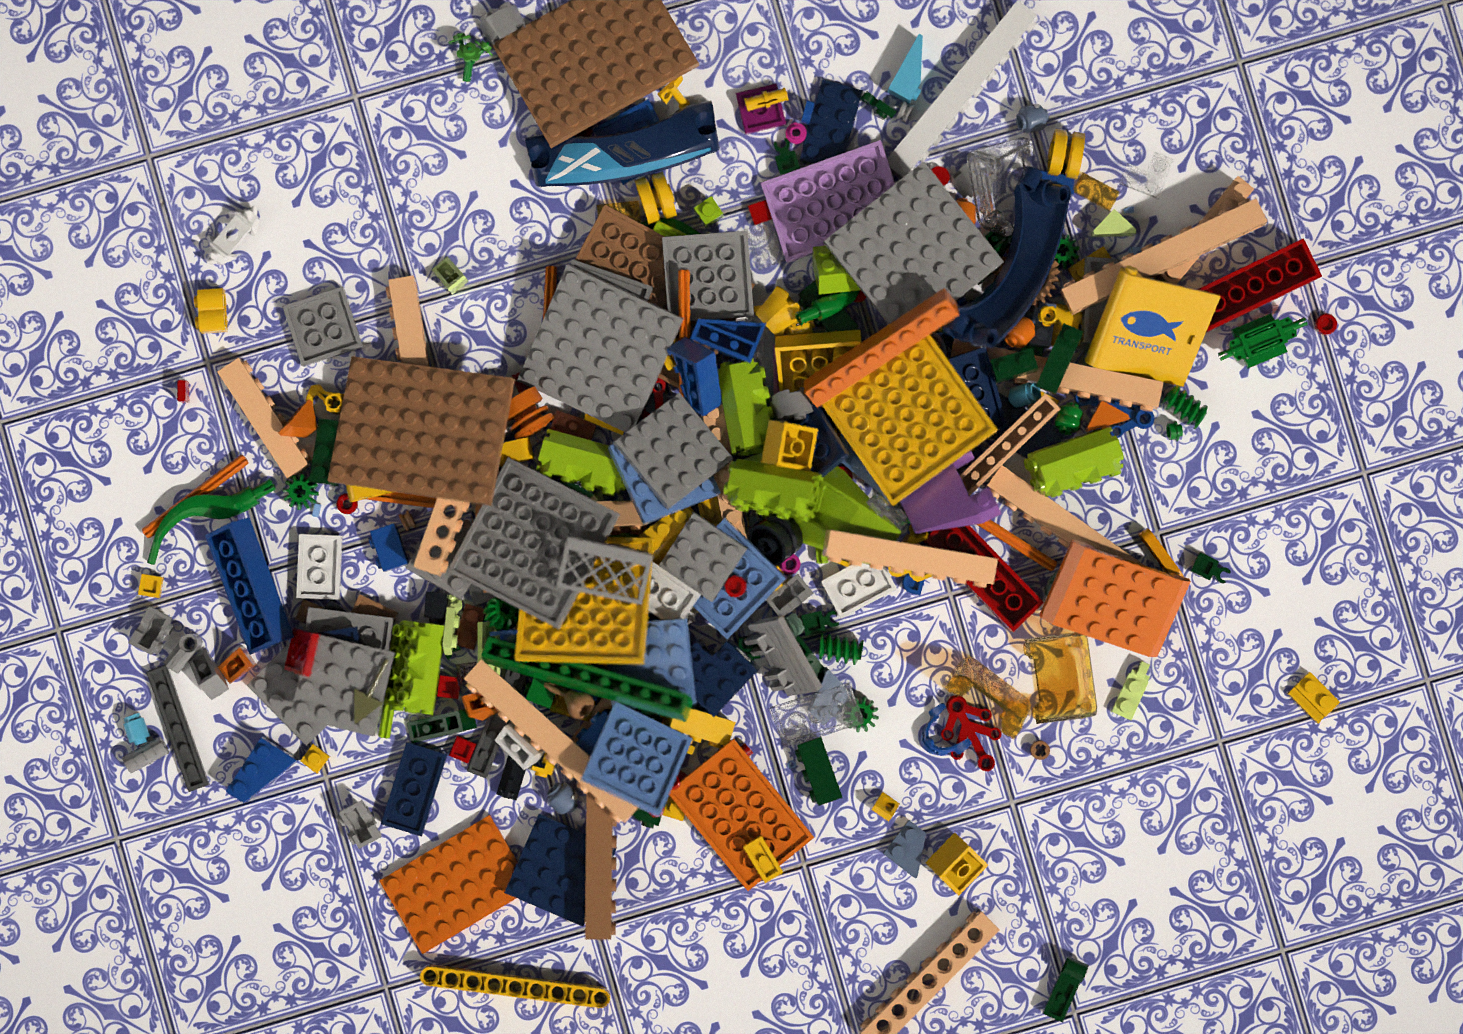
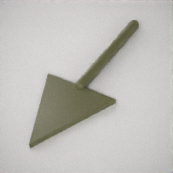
M388 659L384 660L368 694L354 689V725L383 704V702L371 696L388 664Z

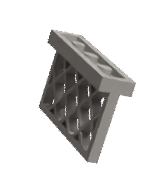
M568 534L556 587L642 605L653 552ZM569 550L578 551L583 559L572 565L567 558ZM597 555L600 556L604 563L593 570L587 559ZM604 557H606V558H611V559L606 562V560L604 559ZM614 560H620L625 568L614 574L608 564ZM585 561L591 572L580 578L574 567ZM567 562L570 567L565 570ZM636 564L645 566L644 574L636 579L630 568ZM606 566L612 576L601 582L595 572ZM570 570L573 571L578 579L572 584L562 583L563 575ZM628 571L634 581L622 587L617 576ZM593 574L599 585L590 589L585 586L583 580ZM615 579L620 589L615 593L607 592L604 585ZM642 579V584L640 586L638 581ZM580 582L583 587L576 586V584ZM636 583L640 590L638 599L629 597L625 589Z

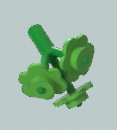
M457 33V35L453 36L454 40L448 43L451 45L459 43L457 57L463 58L465 61L462 81L471 82L473 64L479 60L484 51L493 56L490 52L492 48L489 46V42L485 43L483 40L480 43L476 40L474 41L481 49L471 42L464 45L463 42L472 37L470 35L466 36L465 33Z

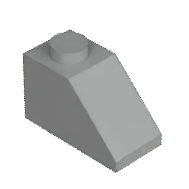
M207 649L191 657L188 662L198 686L211 701L229 690L222 672Z

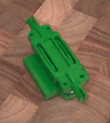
M1272 313L1236 327L1231 330L1234 340L1228 342L1229 349L1218 352V357L1227 354L1220 357V361L1229 357H1233L1236 362L1243 359L1247 369L1285 354L1288 352L1285 346L1288 340L1297 337V329L1308 325L1307 322H1304L1306 318L1303 317L1294 322L1289 317L1282 320H1274Z

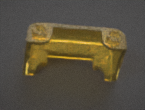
M1073 632L1024 639L1023 651L1025 656L1034 661L1039 702H1036L1035 707L1032 708V715L1036 719V724L1096 716L1097 699L1088 637Z
M972 657L963 658L941 687L949 693L952 692L957 696H962L968 693L973 686L1003 709L999 715L1001 719V732L1008 738L1015 739L1031 710L1029 699L978 660Z

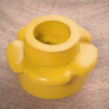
M1043 306L1040 309V313H1038L1039 322H1042L1047 327L1057 323L1059 319L1057 309L1053 306Z

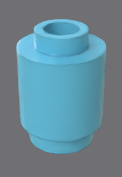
M1028 382L1011 388L1008 400L1015 408H1020L1036 403L1041 397V390L1036 387V383Z
M140 713L123 718L125 722L123 726L129 743L134 742L135 746L146 743V738L150 737L144 717L141 718Z

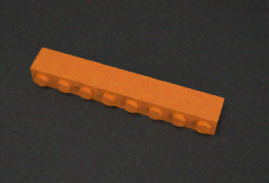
M943 288L805 379V394L818 408L959 315L957 303L948 291Z

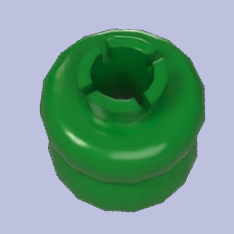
M1067 402L1065 405L1059 406L1060 410L1054 423L1056 428L1062 434L1065 431V435H1072V433L1078 432L1084 415L1079 405L1074 404L1073 406L1072 402Z

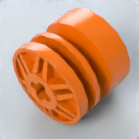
M535 386L511 399L507 421L516 420L509 428L511 432L521 428L514 435L516 440L533 436L554 419L552 413L542 416L549 409L547 405L537 408L536 405L543 398Z

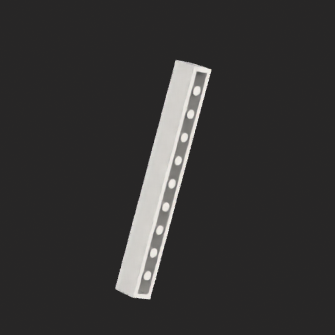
M1019 0L1015 2L887 158L892 173L900 180L911 172L919 161L923 162L930 155L928 150L931 146L934 145L936 147L944 138L941 134L945 129L950 130L957 122L955 117L959 112L964 114L971 105L968 101L973 96L975 98L979 96L984 89L982 84L986 80L988 82L992 80L997 73L995 71L996 67L999 64L1003 66L1010 58L1008 54L1012 48L1017 49L1024 40L1021 38L1026 31L1030 33L1037 25L1035 20L1038 15Z

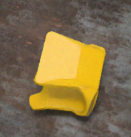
M776 286L763 305L753 306L755 315L763 323H766V327L774 334V337L785 336L784 330L797 321L795 313L802 310L799 304L795 303L789 296V293L779 286Z

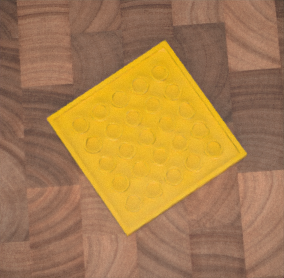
M930 334L822 404L892 506L899 503L998 431Z
M608 537L606 541L607 543L653 552L654 549L653 538ZM600 556L596 559L592 567L593 570L604 563ZM604 557V559L606 560V562L611 559V558H606V557ZM614 560L608 564L614 574L625 568L620 560ZM652 563L642 605L579 592L560 629L519 609L515 660L531 662L644 664ZM636 564L630 568L636 579L644 574L645 566ZM606 566L595 572L601 582L612 576ZM628 571L617 576L622 587L634 581ZM593 574L587 577L584 582L585 586L590 589L599 585ZM615 579L604 585L609 593H615L620 589ZM642 579L638 581L640 586L642 584ZM636 583L625 589L629 597L638 599L640 590Z

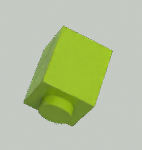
M712 196L694 207L695 214L705 228L723 218V212Z

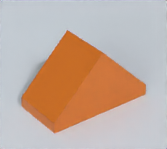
M308 399L295 411L278 432L281 436L307 438L317 430L312 401Z
M1100 401L1085 430L1089 432L1127 421L1130 418L1128 414L1104 401Z
M240 647L223 661L218 668L229 684H231L257 664L246 648Z
M479 692L461 697L468 717L483 721L498 713L499 710L494 705L491 708L488 707L481 700L483 696Z

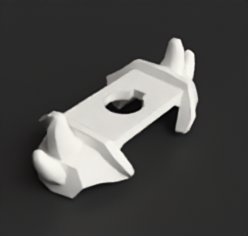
M255 205L250 209L245 208L239 212L228 210L231 221L217 238L207 235L210 245L207 264L223 265L236 259L237 255L231 254L248 232L251 231V236L253 237L256 235L259 217L257 216L258 211ZM231 229H238L237 239L229 241L226 237L227 232Z

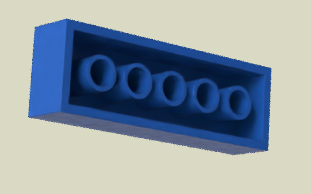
M250 518L230 522L206 534L205 538L249 655L270 649L294 638Z

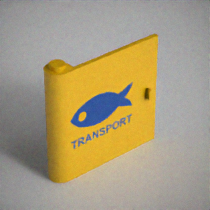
M1130 265L1121 267L1086 354L1085 362L1095 368L1184 387L1221 296L1144 278L1138 273L1137 268Z

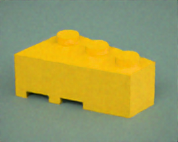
M693 708L690 710L687 722L660 715L663 718L662 724L680 733L688 734L689 737L693 738V741L701 743L702 739L709 741L708 745L720 748L721 745H725L730 741L736 723L719 716L713 717L710 713Z

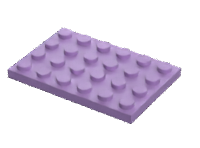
M881 140L761 182L787 263L813 255V247L824 246L823 242L896 184Z

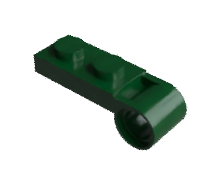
M1070 956L1067 957L1042 1012L1044 1015L1063 1023L1076 991L1086 976L1088 964Z

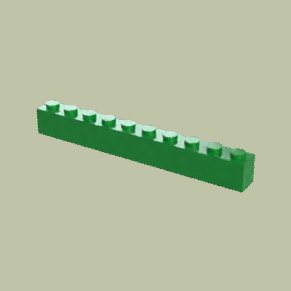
M489 636L487 638L481 655L486 664L687 722L693 704L688 694L581 663L516 661V644Z

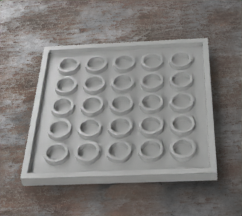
M924 161L823 242L888 324L943 288L948 291L955 301L1004 263Z
M567 264L517 381L529 387L535 386L538 391L624 432H628L638 424L668 356L667 348L673 345L684 318Z
M507 458L496 480L492 506L482 505L447 571L560 629L579 591L556 587L567 535L570 534L606 542L620 514ZM569 550L567 558L572 565L583 559L578 551ZM597 555L587 559L591 567H593L598 558ZM585 561L574 567L580 578L591 571ZM567 562L565 570L570 567ZM570 570L563 575L562 583L572 584L578 579L573 571Z

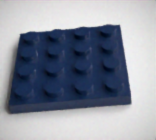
M538 814L504 893L583 927L585 924L586 834ZM613 848V856L617 848Z

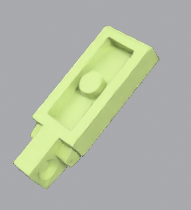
M452 595L448 597L443 636V652L445 655H452L453 648H457L458 635L454 634L455 628H459L460 615H457V612L462 609V600L460 601Z
M1140 661L1137 670L1132 669L1128 673L1111 712L1132 721L1149 683L1150 676H1147L1146 673L1150 664Z

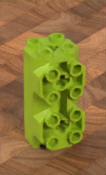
M754 358L750 364L743 361L736 364L724 362L720 364V369L717 372L731 454L736 456V452H740V456H749L761 453L764 450L769 420L773 421L774 419L772 407H767L770 398L768 386H763V383H766L764 365L759 366L758 362H754Z
M1103 427L1028 453L1027 458L1024 459V466L1030 472L1032 478L1030 479V485L1034 487V492L1039 491L1045 497L1050 496L1053 498L1062 495L1063 490L1070 489V491L1082 488V482L1093 484L1102 481L1103 476L1109 475V477L1121 474L1123 463H1120V461L1124 460V455L1117 436H1111L1109 433L1113 431L1112 428Z
M547 429L546 433L549 437H544L538 461H541V466L537 465V472L552 480L553 477L559 478L562 483H581V487L585 490L594 491V488L600 489L602 494L614 497L615 493L619 494L620 490L625 491L626 487L608 450L609 445Z
M737 459L736 462L731 461L729 465L730 477L729 481L724 485V495H728L730 504L736 506V510L741 512L754 510L757 514L768 516L769 512H773L777 518L789 520V517L797 518L798 522L806 524L809 523L810 519H814L815 515L813 512L817 513L819 511L823 496V488L819 487V482L823 483V477L820 473Z
M405 620L393 626L389 651L395 652L396 664L391 667L384 697L386 701H389L391 710L409 713H420L421 710V714L433 715L442 660L445 626Z

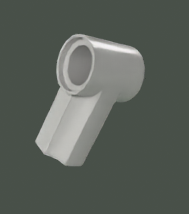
M196 633L183 635L177 646L163 663L171 671L179 674L195 652L201 649L203 641L200 635ZM189 637L195 640L193 649L187 646V639Z

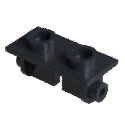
M509 754L496 795L517 801L526 769L524 770Z

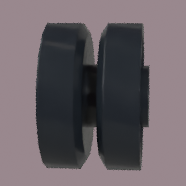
M772 512L750 529L748 540L774 566H779L801 548L803 534L799 525L792 517H789V520L777 518L776 514Z

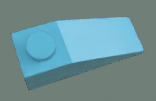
M918 34L887 93L907 102V104H910L912 99L916 101L922 91L919 89L923 35Z

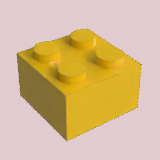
M769 420L761 463L810 471L818 429Z

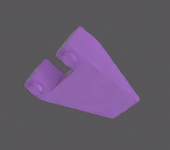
M971 450L900 501L915 533L981 524L1002 514L989 487L969 496L957 472V469L975 461Z

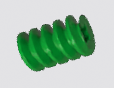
M1176 385L1169 390L1160 405L1167 402L1166 410L1174 407L1173 415L1181 412L1180 420L1188 417L1187 424L1195 422L1194 429H1196L1206 416L1208 406L1205 404L1200 407L1201 401L1199 399L1193 402V395L1186 398L1187 391L1183 390L1179 393L1180 386Z
M821 633L818 650L819 659L822 660L824 655L827 654L828 661H831L832 657L835 656L836 662L839 663L843 657L845 664L852 659L853 665H856L858 660H861L864 640H861L859 645H857L856 639L853 638L849 644L848 637H844L842 642H840V637L836 635L832 641L831 634H828L823 639V634Z

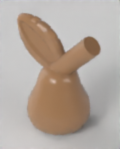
M544 683V686L551 692L564 696L568 713L573 718L584 719L591 714L594 708V700L588 693L571 688L566 689L554 683Z

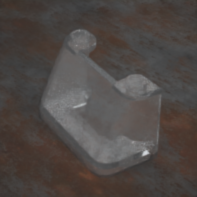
M1021 137L979 148L967 155L976 215L979 224L984 229L1006 237L1013 234L1015 221L1014 190L1025 169L1024 158H1029L1033 155L1032 139Z

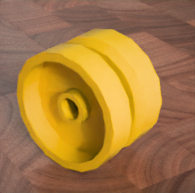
M1055 128L1048 151L1047 175L1058 176L1062 171L1063 164H1065V177L1077 180L1083 158L1085 133L1074 131L1070 136L1069 144H1067V131Z
M663 171L652 175L654 185L652 189L647 178L643 177L634 180L649 225L659 221L660 216L657 209L661 207L663 216L666 219L677 216L670 185L667 184Z

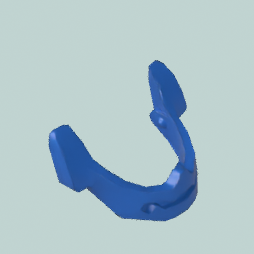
M941 703L929 711L930 720L922 729L921 744L930 754L944 756L955 751L960 755L972 744L968 738L946 748L934 745L933 739L929 738L928 731L931 724L940 718L939 715L946 708L945 704Z

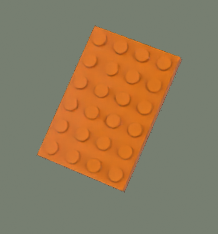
M734 738L680 781L678 789H671L669 796L747 891L763 879L743 848L744 844L762 835L778 864L781 865L814 839L813 834Z
M488 815L382 878L379 882L420 952L424 954L517 899L504 892L518 861L491 815Z

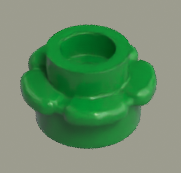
M1177 421L1167 423L1166 433L1169 440L1179 441V437L1183 436L1182 425L1178 424Z

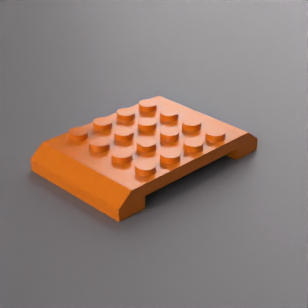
M1072 539L1039 616L1052 625L1148 657H1157L1191 581L1189 578L1171 572L1168 574L1094 549L1092 545Z

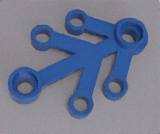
M1077 393L1075 394V402L1082 407L1087 405L1097 407L1100 402L1098 398L1091 395L1090 399L1082 402ZM1114 401L1115 404L1108 403L1128 414L1129 418L1132 419L1121 426L1115 425L1112 427V430L1114 428L1120 430V435L1117 438H1120L1123 433L1135 427L1147 429L1154 423L1155 417L1153 412L1140 410V406L1133 405L1134 410L1120 406L1117 401ZM1145 415L1147 422H1141L1140 416Z

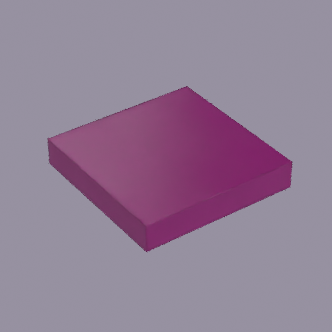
M777 83L735 93L745 135L786 126L781 102L770 105V108L765 106L748 112L744 98L761 95L763 91L768 93L778 90Z

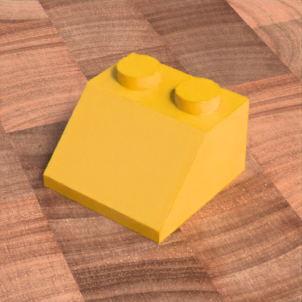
M955 832L925 862L958 896L988 866Z

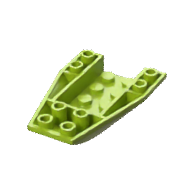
M838 466L823 477V483L819 482V487L823 488V496L819 511L817 513L813 512L815 515L814 519H810L809 523L806 524L798 522L797 518H793L802 531V544L821 550L824 547L826 530L896 541L902 533L849 475Z

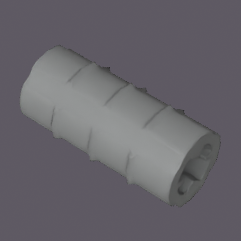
M160 736L123 756L122 760L127 770L132 774L157 759H161V757L169 753V750Z

